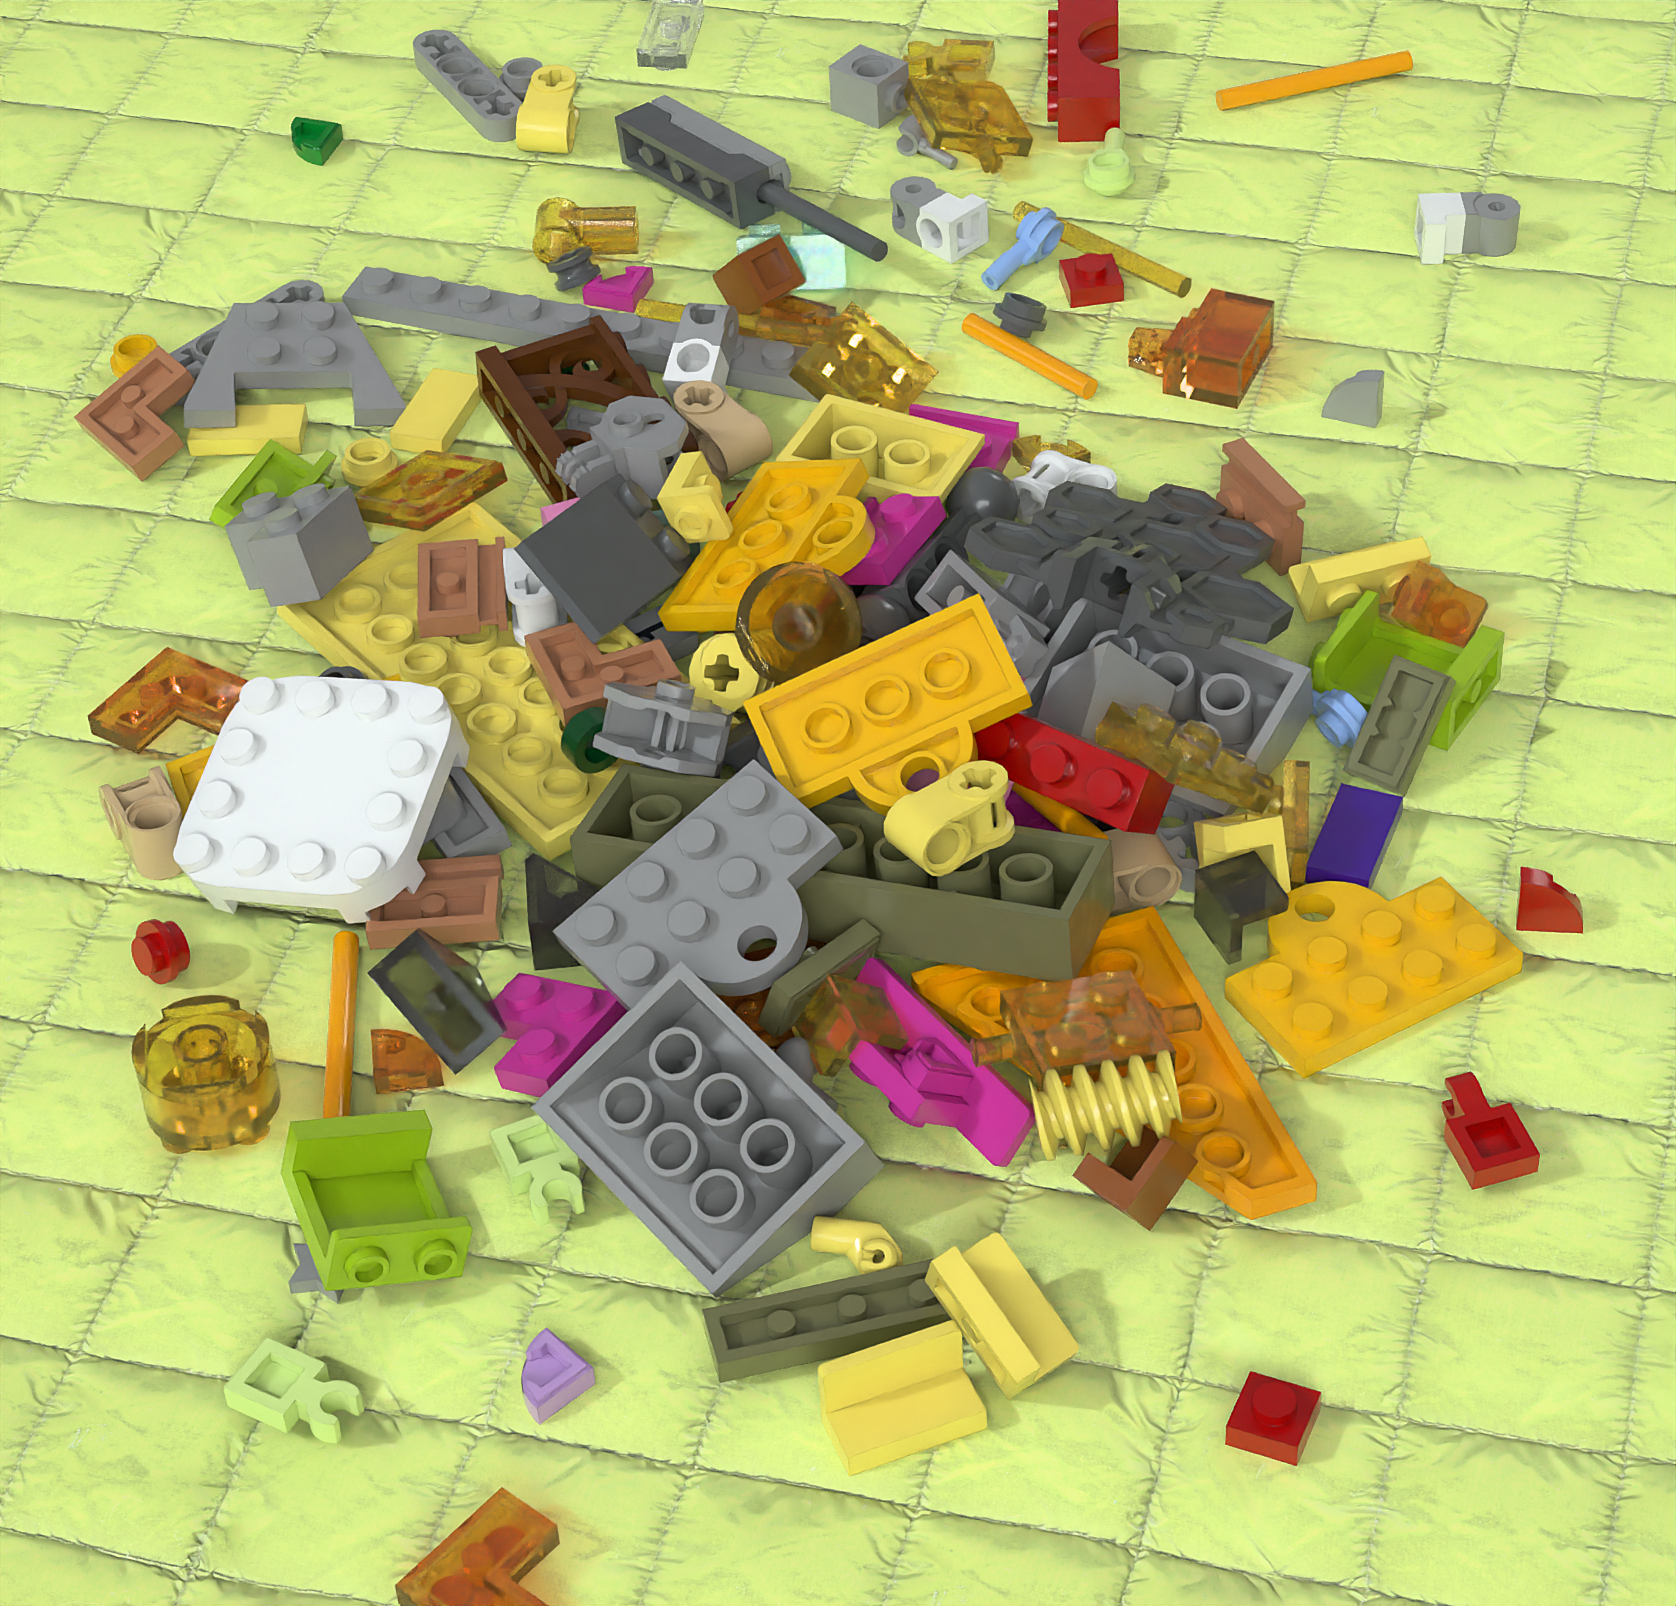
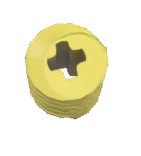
M770 631L716 634L704 641L693 654L689 667L690 685L696 687L694 693L696 697L712 700L713 704L730 711L746 710L743 701L782 684L800 663V657L793 644L782 635Z
M1160 1050L1158 1052L1155 1069L1152 1073L1149 1072L1144 1061L1137 1054L1131 1055L1129 1058L1127 1074L1123 1078L1110 1059L1102 1061L1098 1082H1093L1083 1064L1074 1066L1070 1087H1065L1055 1069L1046 1071L1041 1092H1037L1029 1078L1040 1147L1048 1162L1056 1160L1059 1140L1062 1138L1067 1140L1074 1154L1078 1157L1084 1156L1088 1134L1093 1133L1104 1152L1112 1151L1116 1129H1122L1132 1147L1140 1146L1144 1124L1151 1125L1159 1140L1163 1136L1169 1137L1172 1120L1178 1119L1182 1125L1178 1090L1170 1053L1167 1050Z

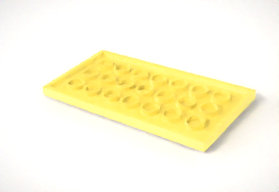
M472 499L445 512L427 524H421L374 547V551L321 600L277 606L278 615L332 665L355 667L362 671L369 680H382L399 673L401 680L404 682H414L440 689L457 717L463 736L470 747L467 767H461L489 807L548 861L571 850V835L622 764L640 766V763L618 758L607 769L598 773L588 774L581 772L563 754L561 750V737L565 727L526 654V647L521 646L515 640L512 628V602H509V600L508 631H499L498 625L481 626V633L464 634L456 637L420 638L417 620L418 544L478 539L479 546L496 544L495 537L503 536L505 537L506 548L516 547L522 542V540ZM567 613V623L574 622ZM621 625L596 642V645L601 654L604 655L645 642L626 626ZM680 672L682 682L690 684V679ZM734 716L732 717L730 730L742 723Z

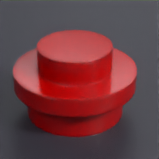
M151 919L139 924L136 930V937L131 945L132 957L137 969L160 985L174 981L179 972L186 970L190 963L189 945L183 931L173 921L162 923L157 919Z

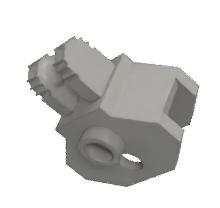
M640 396L625 397L610 403L600 424L589 428L592 437L591 441L573 447L572 451L566 450V453H561V457L557 458L555 472L566 485L570 484L569 487L576 492L580 499L603 482L618 474H621L626 481L632 480L636 482L650 499H657L680 454L683 453L681 448L689 433L687 422L663 399ZM661 420V422L656 424H648L652 421Z
M658 679L657 687L610 682L605 684L603 697L608 699L602 731L595 734L593 747L615 757L640 763L641 767L716 777L721 773L733 712L713 704L712 700L694 696L696 687L680 681Z

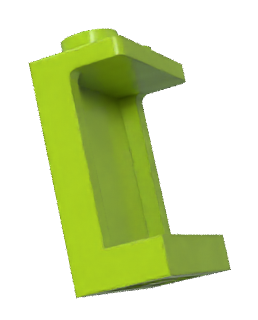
M1366 590L1353 608L1347 607L1344 609L1338 620L1336 630L1326 642L1320 641L1313 649L1308 662V667L1311 668V677H1313V689L1321 694L1326 690L1331 692L1334 688L1338 691L1344 690L1352 695L1368 713L1394 655L1451 676L1456 681V684L1428 744L1448 751L1500 681L1505 632L1481 625L1465 648L1381 620L1379 617L1380 593Z
M425 1109L290 1121L281 1176L325 1291L462 1277L473 1228L467 1216L450 1217L427 1163L426 1157L433 1128Z

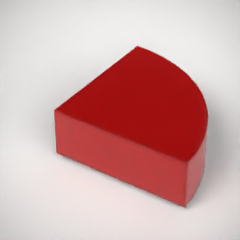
M1520 867L1516 930L1583 934V910L1580 899L1576 894L1570 893L1567 889L1554 882L1552 874L1540 869Z

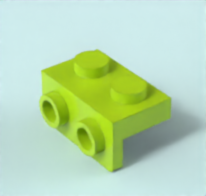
M270 439L215 504L209 520L225 529L224 526L243 511V502L262 493L275 492L277 498L291 496L301 488L318 483L325 484L327 490L333 489L336 480L329 476V473L337 455L326 450L313 466Z

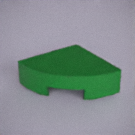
M295 117L291 123L294 151L300 158L311 164L323 166L343 141L341 124Z

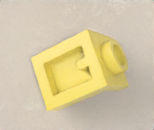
M702 451L681 453L657 496V500L670 526L685 539L687 544L725 540L730 537L734 529L721 503L724 496L720 481L716 475L712 474Z

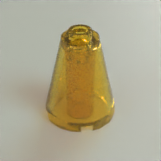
M802 561L786 562L765 570L746 588L737 610L735 636L743 658L758 675L771 682L775 681L782 684L858 649L862 636V615L853 591L836 573L815 563Z

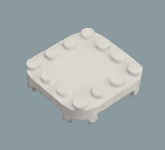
M301 675L274 680L268 677H256L248 681L240 691V701L235 705L222 726L180 826L177 844L173 851L174 860L193 885L210 901L215 909L232 914L235 913L239 901L337 909L347 924L371 921L369 911L388 903L405 887L411 894H414L426 875L417 861V857L452 766L467 767L470 749L463 736L459 721L441 690L414 682Z

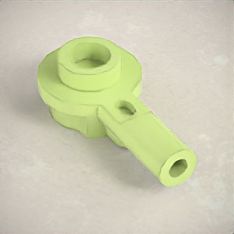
M1111 128L1105 133L1103 149L1096 150L1088 158V166L1083 171L1084 184L1094 189L1099 195L1114 196L1121 194L1136 179L1135 169L1130 164V158L1125 154L1124 150L1125 133L1119 128Z

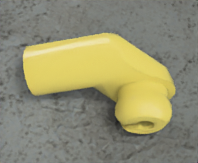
M815 1215L811 1231L812 1251L844 1254L861 1275L903 1265V1254L899 1246L881 1223Z

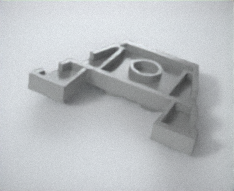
M258 301L254 303H234L184 403V428L236 427L235 389L351 388L354 426H394L405 410V402L344 302L270 303Z

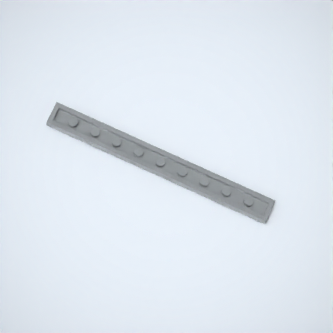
M365 266L342 295L343 302L351 315L519 347L589 325V318L601 315L612 332L618 331L622 335L628 354L635 364L641 363L647 371L663 374L680 323L638 317L632 313H616L589 308L583 304H567L545 300L528 294L518 295L496 291L479 285L469 286L447 282L430 276L420 277L398 273L380 267L371 268ZM738 334L735 350L731 354L732 360L725 385L817 403L826 394L853 400L867 378V358L845 355L839 351H823L792 345L785 341H769Z

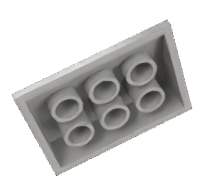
M1085 598L1074 602L1048 643V651L1042 659L1036 662L1034 670L1024 681L1033 706L1023 710V712L1035 718L1038 717L1053 666L1110 641L1176 686L1175 700L1156 764L1179 774L1169 799L1214 818L1233 814L1286 758L1312 714L1311 668L1223 635L1220 641L1209 649L1178 643L1167 633L1153 631L1146 627L1135 633L1131 638H1121L1117 633L1122 614Z
M681 960L531 1106L545 1123L715 1298L811 1233L815 1215L834 1217L885 1167L868 1144Z

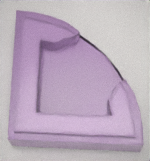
M547 1327L528 1346L526 1351L527 1359L521 1375L522 1392L530 1415L540 1425L596 1384L594 1368Z

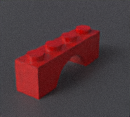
M1058 0V10H1048L1047 120L1048 122H1058V142H1104L1105 133L1109 129H1120V69L1101 65V63L1118 59V0Z
M1023 711L973 733L978 747V761H992L1000 764L1007 771L1009 781L1124 832L1155 835L1179 775L1124 750L1089 740L1053 726Z

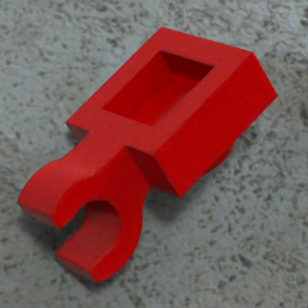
M1471 1071L1445 1078L1444 1084L1452 1099L1443 1101L1441 1106L1447 1119L1443 1138L1471 1189L1475 1190L1538 1172L1540 1153L1512 1104L1507 1103L1491 1108L1483 1094L1479 1081Z

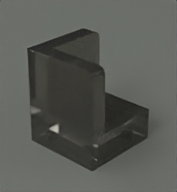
M1255 850L1195 870L1194 918L1228 965L1242 960L1243 926L1286 912L1289 907L1288 895Z

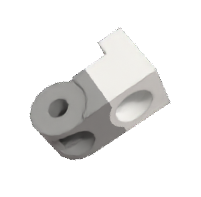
M906 177L892 184L890 188V197L893 203L892 226L899 236L950 264L989 242L986 200L974 194L960 199L940 188L937 189L932 180L924 177Z
M1495 193L1418 194L1414 237L1421 265L1443 264L1444 255L1478 253L1484 256L1498 257L1511 253L1516 248L1520 204L1510 196Z
M688 303L685 306L662 379L673 405L675 390L682 384L690 381L704 380L712 382L728 395L725 383L732 360L731 354L735 350L739 332V319L735 306Z

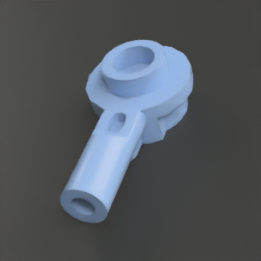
M1045 207L1037 213L1031 211L1023 218L1016 231V238L1019 241L995 260L981 275L983 283L989 289L997 290L1022 264L1028 266L1033 261L1038 263L1052 253L1064 231V224L1056 219V213L1050 208Z
M1312 688V715L1317 717L1315 723L1321 734L1337 748H1341L1344 744L1353 748L1368 715L1367 711L1352 695L1344 690L1338 691L1334 688L1331 692L1326 690L1321 694Z

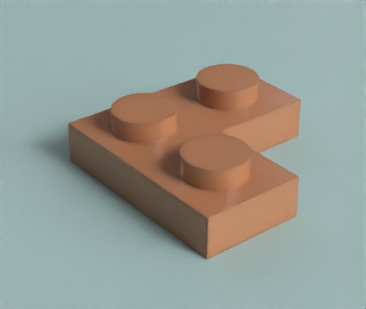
M157 346L75 415L74 418L85 433L142 482L185 446L177 433L162 421L159 416L192 389L195 380L183 365L160 346Z
M575 622L524 635L526 654L565 728L569 720L579 712L591 707L607 708L608 699L603 697L605 684L610 682L657 687L658 679L682 682L681 674L661 639L602 655L596 643L593 644Z

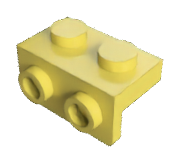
M1423 536L1401 542L1391 541L1294 565L1289 568L1287 579L1306 623L1340 615L1347 607L1353 608L1366 590L1380 593L1379 605L1418 595L1432 555Z

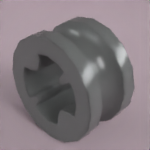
M590 246L571 250L558 256L546 265L548 271L555 273L558 277L554 284L557 291L574 288L600 274L601 269L599 265L592 264L590 261V256L593 254Z

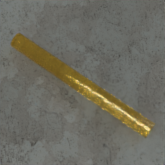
M1020 201L1013 210V219L1021 223L1029 212L1035 211L1037 213L1041 209L1025 201ZM1056 216V219L1064 224V231L1060 242L1086 254L1112 253L1118 269L1180 298L1185 297L1189 293L1192 285L1191 278Z
M640 299L636 307V315L638 317L671 323L680 322L686 305ZM738 313V334L742 336L785 341L825 349L829 348L833 341V330L830 326Z

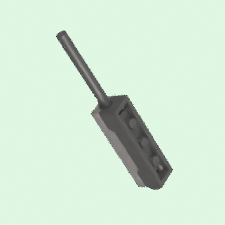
M663 95L651 100V103L647 102L615 116L623 164L740 230L774 215L775 212L783 211L876 262L886 257L888 253L886 242L790 192L791 172L785 158L673 98Z

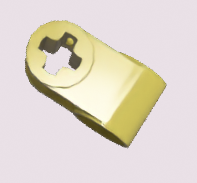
M547 65L540 67L532 74L524 102L520 105L517 114L516 142L519 150L555 153L572 152L575 132L579 123V109L573 104V95L577 82L576 73L571 68L563 65Z
M973 761L959 766L951 774L923 789L903 796L894 803L884 821V835L887 841L930 875L939 877L952 873L960 865L990 849L1004 845L1011 840L1015 833L1014 817L1006 810L1004 794L1009 788L1007 771L1002 765L992 761Z

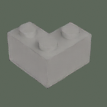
M318 483L301 488L291 496L277 498L275 492L262 493L243 502V511L224 526L248 589L263 588L270 607L321 600L374 551L351 486L327 490L325 484Z

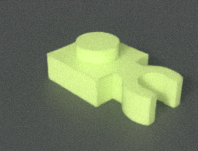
M539 1115L489 1130L492 1150L513 1195L517 1196L529 1192L532 1216L541 1226L550 1224L547 1204L555 1199L569 1201L576 1215L585 1211L582 1183L577 1177L580 1175L578 1156Z
M268 1337L263 1340L223 1387L228 1407L285 1433H288L296 1422L302 1419L309 1422L315 1437L327 1443H338L342 1438L339 1419L329 1413L335 1410H346L353 1415L360 1416L364 1411L361 1392L354 1384L343 1380L330 1381L326 1363Z

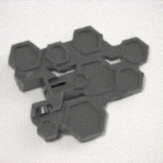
M1066 481L1049 490L1044 509L1034 514L1031 525L989 516L969 527L964 545L968 552L989 569L1030 577L1046 584L1053 609L1063 610L1079 599L1085 598L1122 614L1117 633L1121 638H1131L1135 633L1146 627L1153 631L1167 633L1178 643L1209 649L1218 643L1222 635L1267 644L1288 629L1294 611L1293 607L1260 582L1244 579L1241 576L1270 558L1275 540L1252 522L1225 517L1227 508L1205 491L1165 483L1151 491L1148 500L1142 503L1119 498L1109 489Z

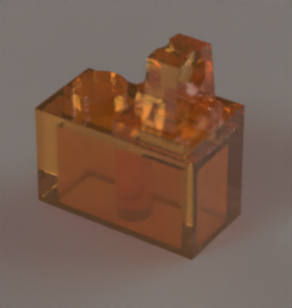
M1211 288L1199 308H1192L1188 318L1181 317L1174 330L1136 327L1128 343L1129 367L1163 378V394L1238 409L1273 348L1275 301Z

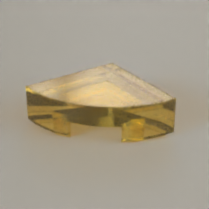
M1032 435L1012 440V456L1027 472L1030 471L1031 462L1034 458L1045 450L1057 451L1065 456L1091 464V452L1072 440L1067 439V446L1041 442V435Z

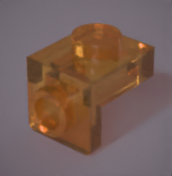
M1418 560L1412 574L1405 575L1395 590L1393 596L1394 610L1391 616L1406 629L1465 648L1476 633L1489 604L1483 597L1456 586L1440 569Z

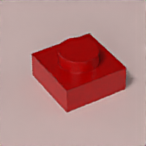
M1087 253L1078 258L1059 260V279L1070 308L1124 301V282L1112 253Z
M1250 1371L1226 1424L1225 1445L1297 1466L1320 1413L1321 1392Z

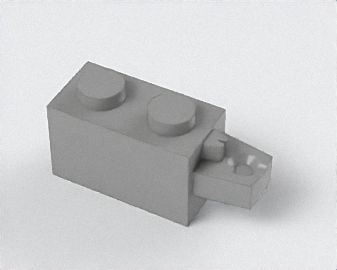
M950 549L914 599L932 615L979 593L1019 675L1027 678L1034 670L1036 662L1042 659L1049 649L1043 639L1051 629L1002 584Z

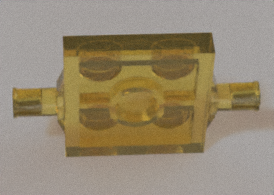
M944 66L937 67L928 79L908 78L903 96L932 149L954 150L971 154L978 159L983 171L986 174H989V171H991L992 175L998 173L1003 168L1004 161L1000 155L1028 157L1033 137L1003 86L987 80H980L975 84L962 83L956 79L949 66L946 67V70Z
M1112 701L1095 731V741L1097 744H1100L1099 746L1123 752L1130 759L1141 760L1169 783L1263 814L1275 793L1273 791V778L1268 774L1256 772L1258 766L1244 755L1228 748H1221L1219 745L1223 737L1215 730L1191 719L1188 720L1185 727L1175 724L1176 720L1171 715L1147 703H1141L1139 709L1135 710Z
M1131 970L1100 972L1094 976L1050 983L1038 982L1026 987L1001 990L1000 1014L1009 1033L971 1038L970 1051L972 1061L977 1068L983 1065L1014 1060L1015 1063H1019L1021 1067L1032 1075L1040 1092L1043 1089L1045 1073L1049 1069L1056 1070L1065 1087H1070L1073 1068L1078 1064H1083L1093 1082H1098L1101 1063L1103 1060L1108 1059L1114 1063L1121 1077H1126L1131 1055L1138 1054L1149 1072L1152 1073L1154 1072L1157 1054L1160 1050H1167L1170 1053L1175 1073L1176 1050L1167 1035L1193 1030L1200 1031L1202 1028V1014L1200 1007L1197 1006L1195 1001L1189 1004L1164 1008L1154 1006L1146 999Z

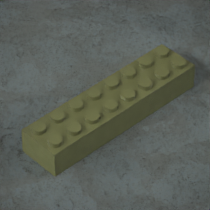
M622 764L570 837L579 900L587 902L728 780ZM834 797L809 809L838 836L843 850L796 890L808 918V940L829 943L864 918L880 933V940L875 949L878 952L908 956L917 960H931L972 967L981 971H996L1037 978L1046 982H1060L1073 985L1115 905L1111 840L1015 825V833L1007 843L990 849L960 865L952 873L939 877L930 875L889 843L884 835L886 816L873 811L862 801Z

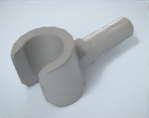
M910 115L898 127L900 133L903 134L897 141V149L900 154L909 157L919 151L950 170L956 167L958 159L929 140L931 130L923 118Z

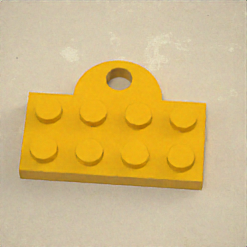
M862 459L763 462L727 513L734 528L730 537L725 540H713L706 543L658 611L666 631H696L698 633H705L709 631L756 632L767 630L792 591L823 585L840 577L856 566L869 552L875 539V528L864 505L855 499L870 477Z
M979 593L743 701L777 781L805 807L810 809L854 788L857 796L866 806L884 816H887L888 811L896 801L905 795L914 793V791L906 788L909 778L914 773L923 769L935 770L939 773L938 780L951 774L959 766L978 761V747L973 733L1033 706L1029 693Z
M1438 877L1390 901H1387L1378 893L1357 884L1340 881L1315 882L1290 891L1273 906L1268 918L1267 950L1270 958L1225 978V999L1304 1079L1521 973L1523 952L1442 877ZM1307 913H1319L1327 916L1328 919L1308 921L1300 916Z

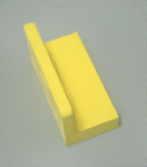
M997 1232L991 1233L962 1253L955 1245L931 1261L925 1282L951 1319L956 1321L962 1335L1008 1400L1077 1354L1079 1344L1001 1234Z
M954 1320L822 1363L818 1367L822 1424L848 1476L987 1429L986 1408L963 1368L962 1332Z

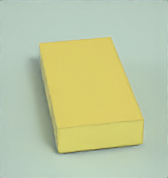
M432 368L390 430L391 448L444 457L481 401L477 375Z
M306 404L235 405L236 427L189 429L187 437L190 456L257 455L270 439L294 454H299L302 452L308 424Z

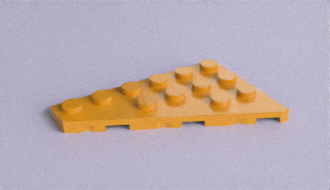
M1154 906L1108 918L1073 985L1060 982H1046L1037 978L996 971H981L976 968L949 963L911 973V988L943 1019L1042 1084H1044L1046 1071L1055 1069L1065 1087H1070L1073 1068L1078 1064H1083L1093 1082H1098L1101 1063L1103 1060L1108 1059L1114 1063L1123 1078L1127 1074L1129 1058L1131 1055L1137 1054L1142 1058L1149 1072L1152 1073L1155 1069L1158 1052L1160 1050H1167L1170 1053L1182 1115V1125L1178 1119L1171 1121L1169 1138L1178 1143L1198 1161L1187 1179L1249 1220L1316 1201L1317 1180ZM1144 1124L1145 1126L1153 1130L1150 1124ZM1116 1129L1115 1132L1127 1139L1122 1129Z

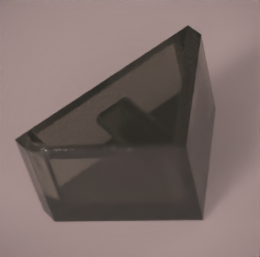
M533 853L525 859L528 927L534 970L582 966L560 944L553 930L600 890Z
M420 928L416 929L367 972L371 979L455 1075L507 1031L505 1023L478 968Z

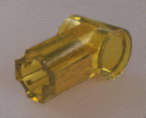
M556 197L547 199L540 204L536 211L532 245L534 255L540 262L547 265L558 256L583 246H590L593 251L592 255L639 254L638 210L636 206L578 207L575 202L567 198ZM552 231H560L563 233H554Z

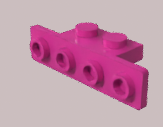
M873 957L869 958L840 1005V1012L846 1018L831 1040L851 1060L849 1064L850 1070L864 1082L878 1087L890 1100L888 1105L890 1111L900 1120L919 1128L924 1127L926 1123L955 1127L992 1165L1007 1167L1036 1122L1033 1106L884 960ZM936 1037L971 1072L970 1074L974 1078L962 1097L917 1091L907 1080L902 1071L901 1064L908 1051L919 1038Z

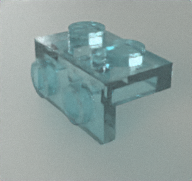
M803 222L802 232L781 233L780 223L748 225L749 234L739 235L736 238L737 255L780 234L807 281L796 290L842 289L847 284L846 245Z

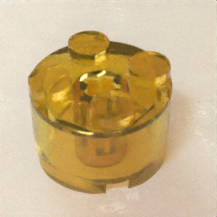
M200 995L176 1001L161 1010L163 1019L153 1025L148 1031L146 1024L141 1027L132 1044V1061L147 1122L153 1132L161 1139L162 1146L167 1151L174 1154H183L192 1150H218L236 1144L253 1145L268 1135L270 1131L269 1122L274 1117L280 1104L281 1086L269 1028L260 1013L255 1010L254 1016L240 1008L239 1000L228 996Z

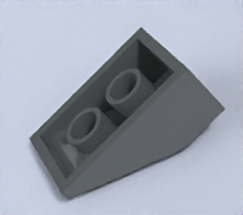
M621 474L600 484L514 548L593 644L650 606L677 583L693 563V560L688 556L691 551L685 539L674 528L663 526L650 510L652 503L646 492L636 482L632 480L626 481Z

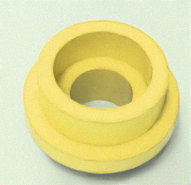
M374 437L361 438L350 443L345 449V456L341 461L344 479L353 485L366 489H373L384 485L396 475L399 468L397 455L390 449L389 444L380 438Z

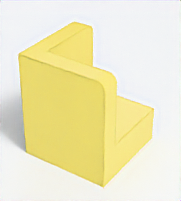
M1247 811L1194 822L1201 886L1204 897L1217 899L1252 891L1274 895L1290 893L1291 885L1282 815Z

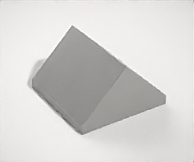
M1107 641L1052 667L1037 718L1078 736L1124 750L1157 764L1176 696V686L1110 641Z

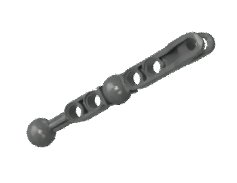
M987 466L973 467L965 471L947 496L945 508L949 517L933 536L927 539L890 585H866L862 595L844 607L838 619L836 631L827 633L822 639L823 645L809 651L783 683L930 616L914 599L950 549L969 562L968 554L964 548L969 527L989 516L1015 521L1020 499L1014 482L1001 471ZM750 718L730 730L722 768L724 765H729L738 773L754 759L776 779ZM720 774L717 775L716 777H711V778L720 779Z

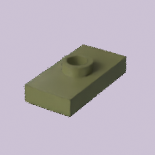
M1394 655L1343 771L1353 777L1405 797L1456 681L1451 676Z
M863 918L820 950L815 946L804 950L794 968L773 982L757 1023L773 1038L777 1035L780 1037L855 982L867 960L873 956L880 940V933Z

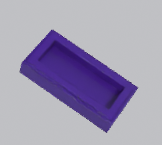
M1341 783L1305 866V883L1340 881L1357 884L1371 890L1401 818L1403 797Z

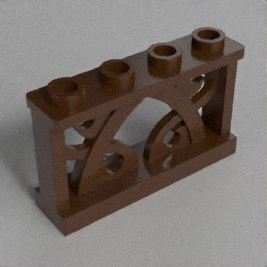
M601 315L589 318V325L502 353L496 345L475 352L479 396L552 504L578 498L576 492L569 487L570 484L566 485L555 472L557 458L561 457V453H566L568 447L578 446L592 440L591 434L573 429L554 430L552 428L565 416L568 408L567 399L581 400L608 407L610 403L625 397L640 396L660 398L671 406L667 397H659L655 392L643 364H635L629 356L622 335L618 331L612 332ZM593 360L598 370H585L583 363ZM574 366L573 375L561 374L563 368L566 369V367ZM549 398H556L555 404L550 408L539 409L536 405L544 403L549 406ZM661 420L652 421L648 424H656L661 422ZM690 430L681 448L683 453L699 451L697 441Z

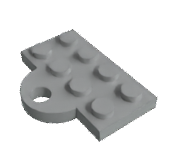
M753 759L555 928L553 932L560 944L627 1011L680 960L713 993L726 996L753 994L771 987L773 982L792 970L801 958L807 943L809 926L806 911L796 890L842 851L843 847L838 836ZM765 938L777 941L774 952L766 959L761 961L744 959L747 948L753 942Z

